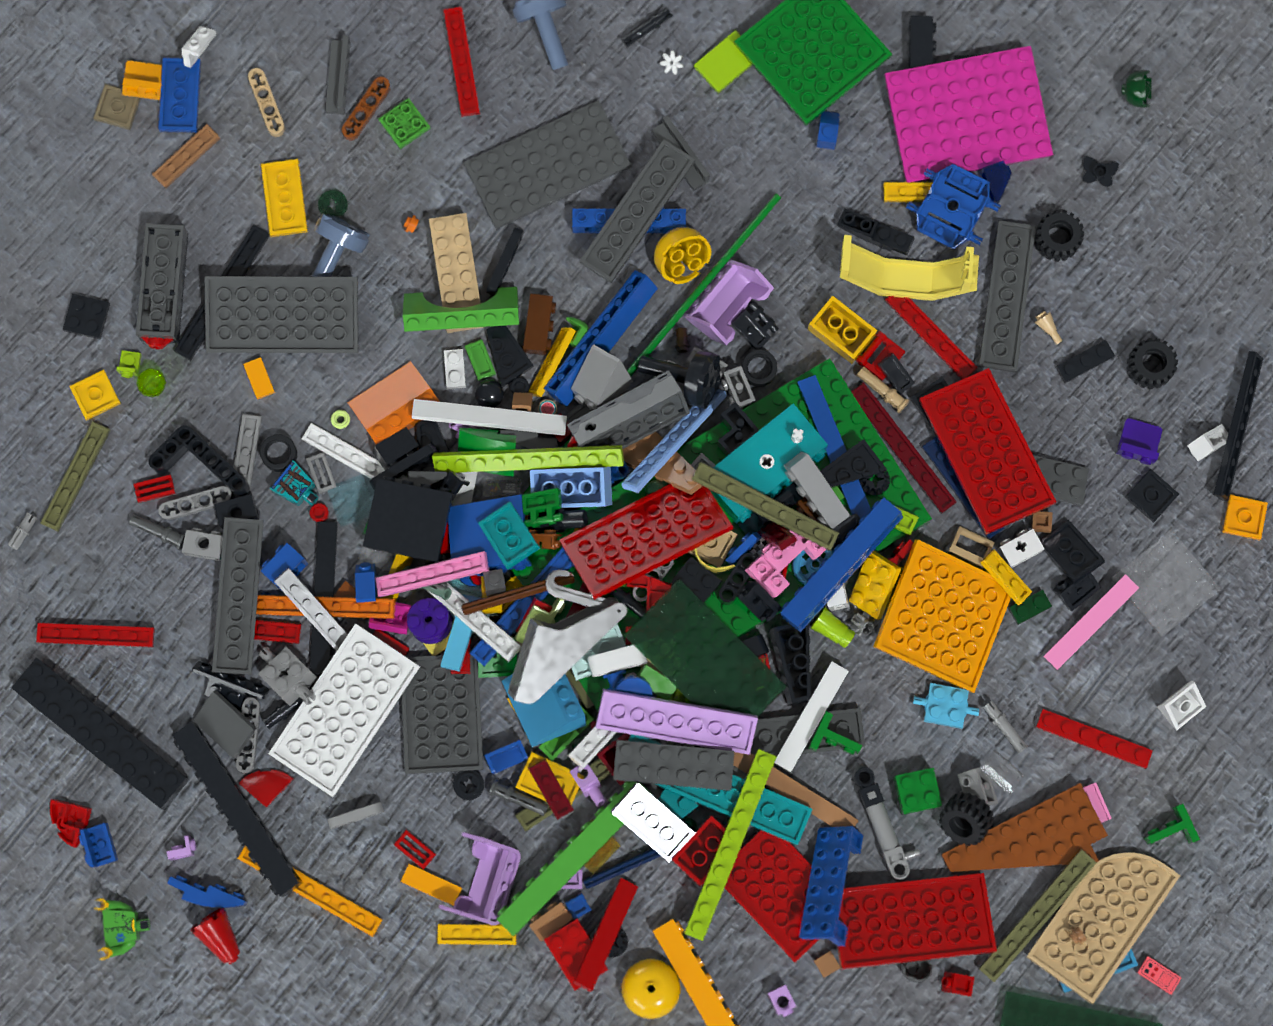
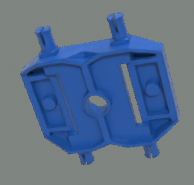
M954 164L937 173L927 168L924 176L934 181L927 196L920 206L909 201L906 209L915 212L917 215V231L953 250L967 241H972L980 246L983 238L973 234V230L985 207H989L997 212L1001 207L1000 204L992 201L990 198V182ZM945 182L948 183V184H950V185H952V186H954V187H956V188H958V189H960V190H962V191H964V192H966V193H968V194H970V195H972V196H974V197H976V198H978V200L975 199V198H973V197H971V196H969V195H967V194H965V193H963V192H961V191H959V190H957V189H955V188H953V187H951V186H949V185H947V184H945ZM951 201H956L959 204L958 208L954 211L948 209V203ZM930 212V213H932V214H934V215H936V216H938V217H940V218H942V219H944V220H946V221H948V222H950V223H952V224H954V225H956V226L962 228V230L959 231V230H957V229H955V228H953V227H951V226H949V225H947V224H945V223H943V222H941V221H939V220L933 218L932 216L928 215V213Z

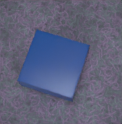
M582 893L565 902L574 920L592 911Z

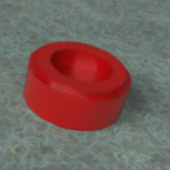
M317 503L311 507L309 514L313 521L317 523L325 522L329 517V510L324 504Z

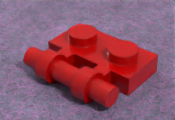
M910 539L906 543L902 541L893 551L894 557L888 558V560L898 565L910 552L913 542Z

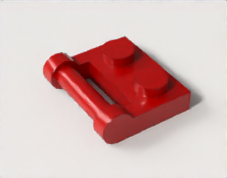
M878 331L874 341L862 356H858L856 362L860 366L866 367L883 382L886 376L877 364L891 353H894L898 360H900L906 351L890 340L883 332ZM881 343L885 344L886 347L874 362L870 364L867 360Z

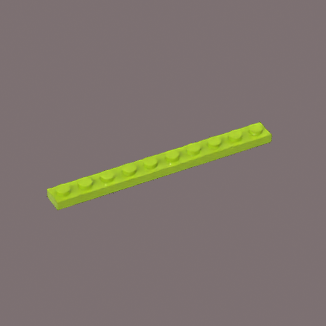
M622 445L433 453L432 455L435 472L447 473L449 471L458 473L614 467L624 465Z
M760 749L757 750L684 934L701 941L704 940L776 756Z

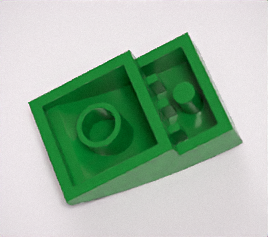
M459 427L458 452L516 450L517 435L498 434V430ZM514 470L484 471L486 473L514 477Z

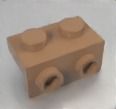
M554 902L546 908L548 910L547 913L543 916L539 913L530 920L532 924L529 926L540 941H543L572 920L571 915L562 902L559 904Z

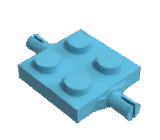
M930 683L926 698L914 696L913 704L924 706V722L962 729L964 718L967 714L979 715V708L968 706L969 691L961 688Z

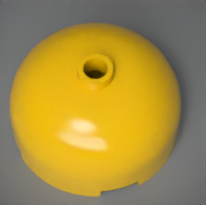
M679 227L668 231L658 241L654 250V263L657 270L665 280L671 281L674 284L687 283L700 275L698 270L703 268L705 263H709L711 258L709 242L702 234L689 227ZM681 261L689 268V270L694 272L688 276H681L685 271V266L681 263Z
M644 959L635 963L627 970L622 981L621 991L623 1000L630 1011L642 1018L656 1019L667 1015L674 1009L680 997L681 985L677 973L669 964L658 959ZM649 985L655 987L653 993L648 992L647 988Z

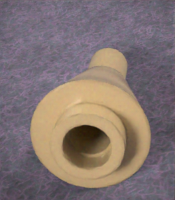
M1043 311L1036 316L1037 320L1035 323L1052 337L1056 345L1063 341L1056 331L1051 312L1046 313V311Z

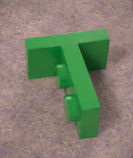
M826 711L809 749L816 752L822 738L826 739L825 743L834 747L839 745L843 747L844 752L850 755L858 754L863 745L827 729L833 714Z
M1184 804L1173 807L1179 821L1178 823L1176 820L1165 824L1167 827L1165 829L1159 830V828L1148 831L1149 836L1144 837L1147 845L1183 830L1189 844L1200 840Z

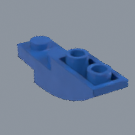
M179 875L176 878L170 876L167 884L184 891L181 899L190 903L213 908H234L247 905V901L243 900V895L237 892L229 894L225 892L227 888L219 884H215V887L209 885L205 892L206 887L194 883L192 886L186 883L188 879Z

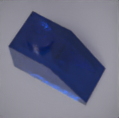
M1004 160L983 167L980 173L982 179L990 182V198L996 203H999L1012 175L1010 167L1005 165Z

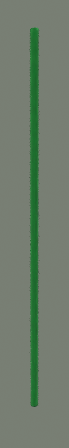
M775 194L627 369L630 377L638 369L640 358L642 356L648 357L779 202L781 197L778 194ZM570 437V438L568 439V441L562 446V448H566V447H567V444L569 443L571 437ZM531 485L523 494L531 493Z

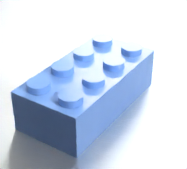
M611 467L530 470L531 493L559 488L561 490L562 508L612 505Z

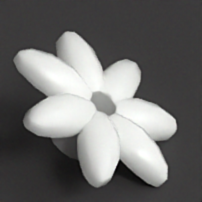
M674 50L671 51L670 56L663 53L665 61H661L660 65L666 66L665 73L672 70L674 74H677V68H683V65L678 62L682 59V56L675 57Z

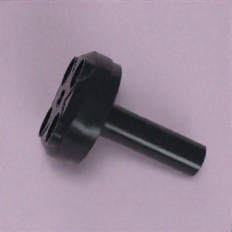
M699 351L693 357L689 367L647 356L640 358L638 364V371L640 373L657 377L669 370L676 382L684 384L685 401L692 406L706 409L719 388L721 381L720 356L717 354Z

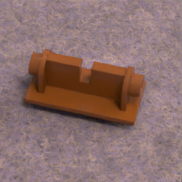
M529 530L539 547L540 542H542V549L556 550L560 548V541L557 540V537L562 536V534H556V530H544V534H538V530Z

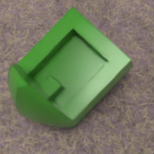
M566 317V320L573 326L572 329L576 331L569 346L576 347L587 333L588 325L580 319Z

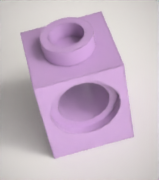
M786 985L767 993L777 1015L782 1014L785 1017L794 1012L793 1008L796 1005ZM780 996H785L788 1000V1004L784 1008L779 1007L777 1004V999Z

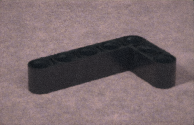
M183 425L177 428L149 457L148 463L150 467L158 474H165L187 451H190L235 495L245 496L249 492L250 487L244 477L189 426ZM190 433L187 439H182L184 434ZM199 445H203V449L196 452V448ZM176 446L175 452L169 453L170 448ZM216 457L215 463L209 464V460ZM159 460H163L162 465L156 467V463ZM225 470H230L227 476L222 477V473ZM243 482V486L240 489H235L237 483Z

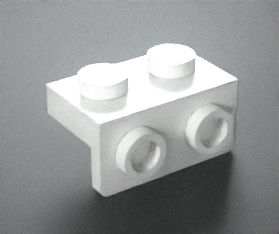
M199 26L182 48L184 66L190 68L193 66L215 37V30Z

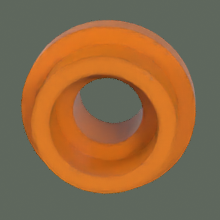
M415 215L407 217L403 225L406 228L405 232H414L419 222Z

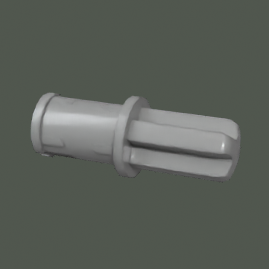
M27 512L19 527L16 526L17 530L8 545L18 550L25 537L30 535L29 531L38 518Z

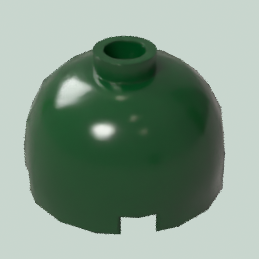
M1139 70L1131 73L1127 77L1126 83L1122 84V95H1125L1127 102L1134 107H1150V103H1147V98L1151 99L1152 79L1147 77V74H1150L1149 70Z

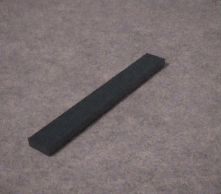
M253 224L221 276H245L270 237V233ZM205 302L174 349L175 353L189 361L193 359L206 338Z
M1249 351L1213 494L1221 501L1229 500L1262 367L1263 357L1255 351Z
M318 522L314 597H334L337 522ZM312 624L310 671L314 675L321 676L331 661V644Z

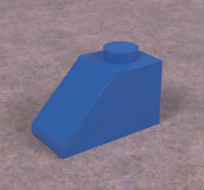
M824 111L821 114L816 147L835 150L840 113Z
M364 562L356 565V603L376 601L377 587L375 578L377 575L375 563Z

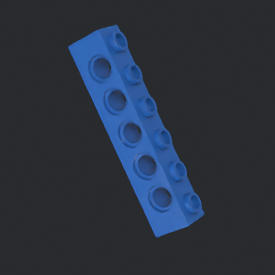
M572 209L573 233H599L615 209ZM662 209L646 233H667L675 228L686 227V209Z

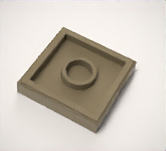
M105 84L94 120L131 130L141 98L122 95L121 88Z

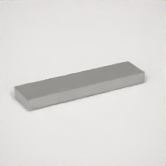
M243 414L234 469L248 482L250 492L262 416ZM243 482L237 483L235 489H240L243 486Z

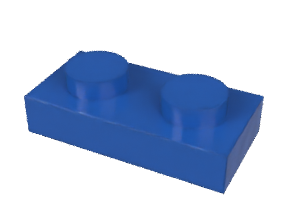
M757 532L746 534L741 539L743 543L738 548L736 546L727 553L729 557L726 559V562L729 565L736 564L741 556L747 553L762 537Z

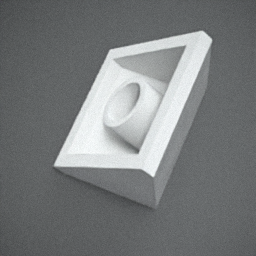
M1192 680L1157 708L1174 729L1178 730L1206 708V705L1195 682Z

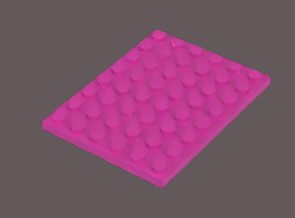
M1031 46L884 74L905 181L907 183L930 180L931 178L924 176L927 168L937 173L954 164L968 172L1053 156Z

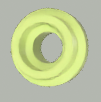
M337 410L331 416V423L337 429H344L350 423V416L344 410ZM339 417L344 418L342 423L337 422Z

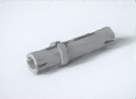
M993 700L982 707L993 720L992 723L998 726L1018 754L1028 747L1005 718L1006 714H1002Z

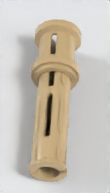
M863 367L856 375L884 398L885 403H889L897 409V413H900L909 403V399H904L897 393L896 389H891L866 367Z

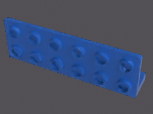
M853 826L818 829L799 934L801 939H829L837 946H845L848 927L839 921L849 855L850 851L853 854H861L864 836Z

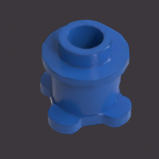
M626 670L603 675V678H608L609 690H615L616 684L623 678V673H626Z

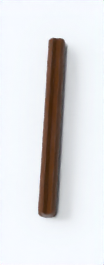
M569 572L570 575L568 577L556 576L554 583L560 586L574 583L573 573ZM546 579L461 605L464 615H468L547 591Z

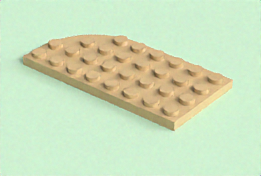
M1119 853L1101 859L1070 893L1026 957L1086 1001L1093 1004L1181 875L1159 860L1144 854ZM1079 926L1087 938L1083 945L1074 943L1069 935L1072 933L1071 928L1075 929Z

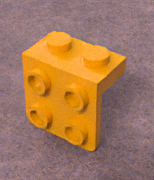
M127 61L122 95L160 100L162 65Z

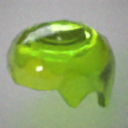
M148 368L139 374L136 384L138 390L144 396L153 398L159 396L165 390L166 380L159 370Z

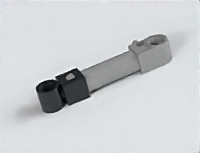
M862 767L854 774V782L858 787L862 788L858 790L864 809L867 810L881 847V854L888 873L893 879L902 880L910 872L907 861L919 856L920 852L917 849L904 853L902 846L899 845L883 803L884 799L878 783L873 784L874 773L870 768ZM860 773L868 774L869 781L867 783L860 781ZM898 864L904 868V873L900 876L894 872V867Z

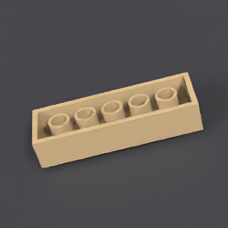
M466 213L429 219L442 306L462 308L481 304ZM484 327L456 328L446 330L447 333H452Z

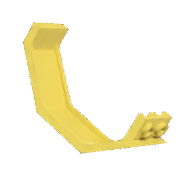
M844 235L840 278L879 296L908 297L910 299L933 301L977 291L979 255L974 254V247H966L964 255L961 257L934 263L884 258L851 243V235Z

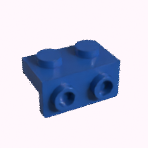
M108 823L80 830L79 840L85 848L86 854L84 857L90 868H97L118 861Z

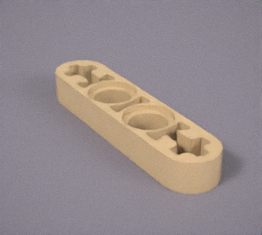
M254 68L248 74L249 82L270 135L280 137L285 132L281 115L263 70ZM255 74H258V76H260L259 79L262 85L258 86L256 80L254 79ZM261 90H266L269 93L264 99L258 96ZM267 107L275 108V112L272 115L265 114ZM275 119L277 125L280 126L278 131L273 129L274 126L271 120Z

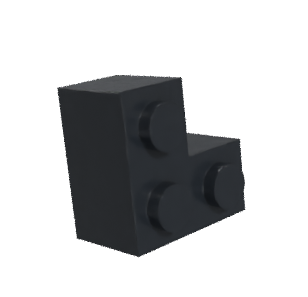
M736 402L720 414V420L730 431L718 440L717 446L728 456L759 431Z

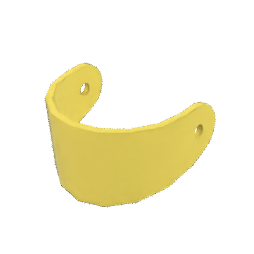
M697 548L694 549L696 560L710 572H724L735 567V564L719 568L708 566L699 558Z

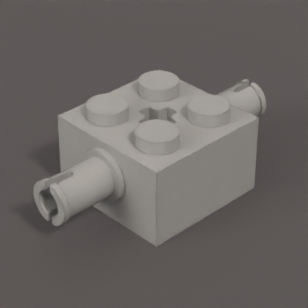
M264 647L263 650L267 655L260 651L259 656L268 665L258 673L261 678L289 706L299 697L305 704H311L312 702L308 699V696L314 701L316 695L308 688L318 678L287 647L277 656L269 647Z

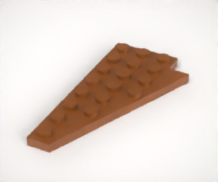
M1078 783L989 829L983 840L977 843V845L973 846L971 844L966 846L965 844H960L942 853L941 856L950 872L1065 865L1074 858L1080 849L1094 861L1098 862L1099 859L1091 844L1108 835L1081 783Z

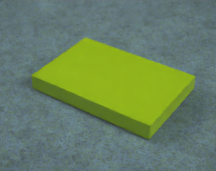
M736 30L694 64L697 72L718 94L752 66L751 62L734 44V41L740 37Z

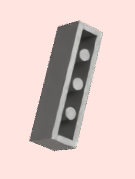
M800 452L784 465L787 470L785 472L786 476L790 481L796 483L797 492L808 500L806 504L812 512H816L819 516L817 518L819 523L834 529L850 516L807 453Z

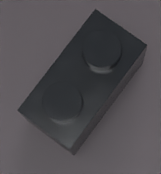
M406 427L376 444L372 452L383 469L386 470L416 452L419 445Z

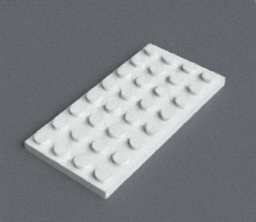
M355 624L311 689V692L316 695V699L313 701L308 696V699L312 702L309 705L303 701L268 754L334 797L420 669V666L358 624Z

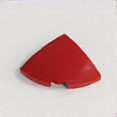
M259 770L243 778L239 784L262 805L268 808L294 779L278 770L262 772Z
M51 799L50 816L52 824L57 825V828L61 831L58 835L65 843L77 848L80 844V830L87 828L92 808Z

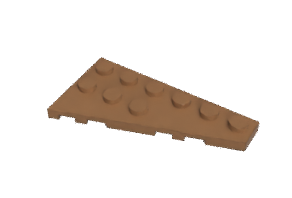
M654 432L622 449L626 465L635 469L663 438L657 432ZM677 451L654 475L657 480L666 481L672 484L673 487L691 495L702 487V485L691 480L696 470Z

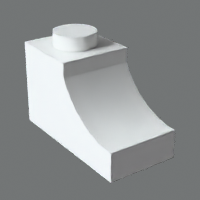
M1221 424L1201 435L1187 446L1197 461H1200L1226 444L1228 432Z

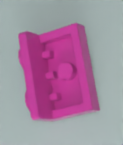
M396 602L395 619L370 618L368 628L407 635V615L412 605Z

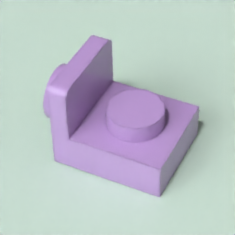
M189 835L184 836L186 847L184 848L183 845L171 847L172 850L167 851L168 859L172 861L195 856V839H191Z

